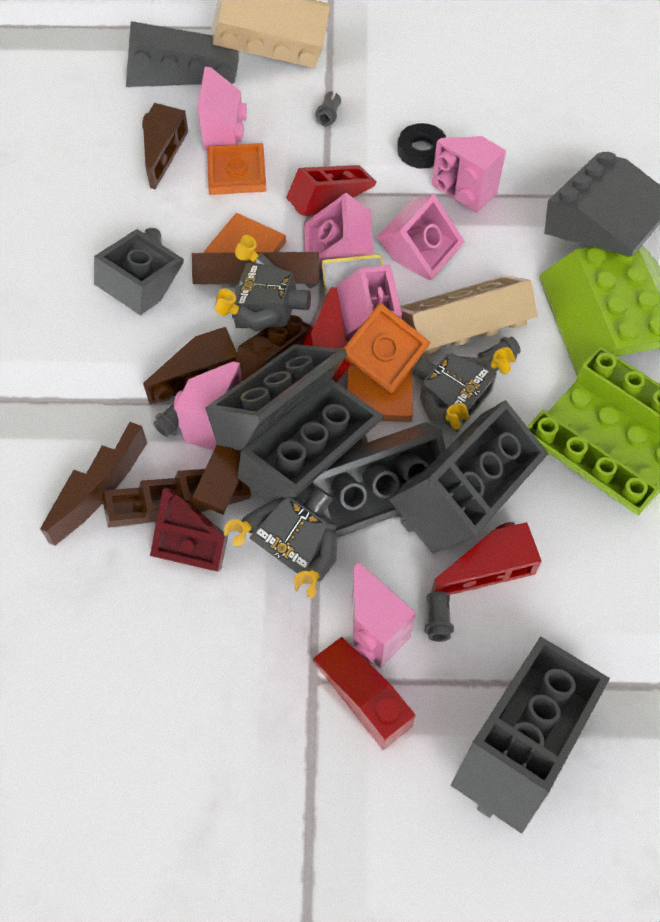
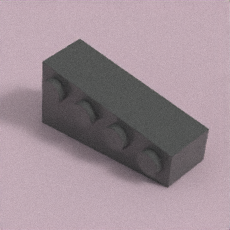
M130 22L126 87L202 84L205 67H211L227 81L235 83L239 51L213 45L212 35Z

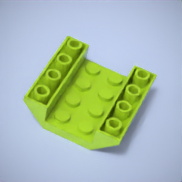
M599 346L581 366L577 379L548 412L542 409L527 427L550 455L639 516L660 493V384Z

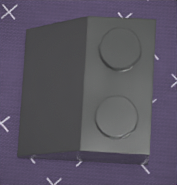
M136 229L94 256V285L137 314L142 315L162 300L182 267L184 259Z

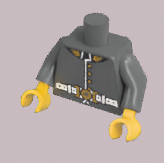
M244 235L235 248V255L243 261L250 259L252 263H246L235 293L226 288L220 289L216 296L215 311L223 316L231 313L236 328H250L254 331H259L272 326L284 327L288 324L293 309L309 310L311 292L296 290L294 274L291 271L283 270L276 266L262 253L257 254L254 251L257 246L255 239L252 236Z
M507 347L501 348L493 356L481 358L457 356L450 353L446 354L437 366L421 358L413 369V375L423 380L420 399L428 419L433 423L446 424L458 433L492 392L497 375L496 371L499 369L501 374H508L511 371L509 363L516 361L512 350Z
M315 487L306 502L297 497L275 499L245 516L242 521L235 519L227 522L224 528V536H227L232 531L240 532L241 534L233 539V545L241 546L245 542L246 533H252L250 536L252 541L297 573L294 578L295 591H298L303 584H310L306 591L307 597L313 598L317 593V582L323 580L337 560V535L335 534L337 525L323 515L334 498L322 489Z

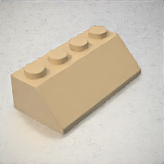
M218 0L212 21V43L216 46L315 69L324 46L330 3L318 0Z
M506 275L400 306L402 320L431 342L423 354L436 353L441 350L440 346L449 343L453 346L470 342L469 337L479 334L481 337L498 334V329L509 326V328L522 327L527 325V320L538 317L531 280Z

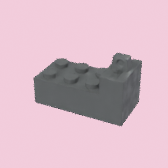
M505 400L482 413L425 471L409 479L389 501L404 518L401 524L409 533L415 531L428 549L435 554L477 536L544 460L548 452Z
M540 636L475 737L450 786L479 804L477 807L478 811L489 818L495 815L522 834L550 792L610 678Z

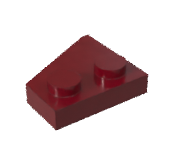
M163 489L150 556L219 572L222 569L228 535L224 536L223 530L173 489Z

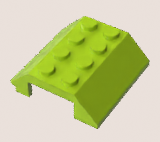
M643 246L632 257L596 247L575 249L540 274L541 285L577 376L581 366L599 346L615 356L660 349V266L658 261L652 257L650 251Z

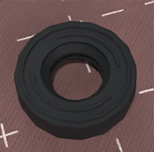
M416 123L407 126L398 137V155L404 163L411 167H433L437 141L440 138L447 137L435 125ZM425 141L432 144L433 147L429 150H418L412 147V143Z

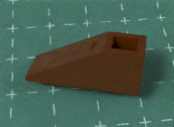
M291 315L286 326L265 328L238 346L235 362L240 363L242 381L292 345H301L310 324L303 322L296 315Z
M223 327L195 336L143 383L149 404L168 401L176 396L179 391L184 390L188 379L230 362H235L237 351L227 328Z

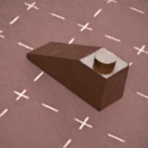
M158 103L153 104L142 120L145 167L151 189L157 188L189 132L185 110Z

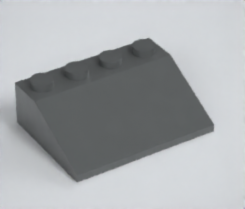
M612 152L597 153L548 200L544 234L632 257L660 225V184L626 158L617 157Z

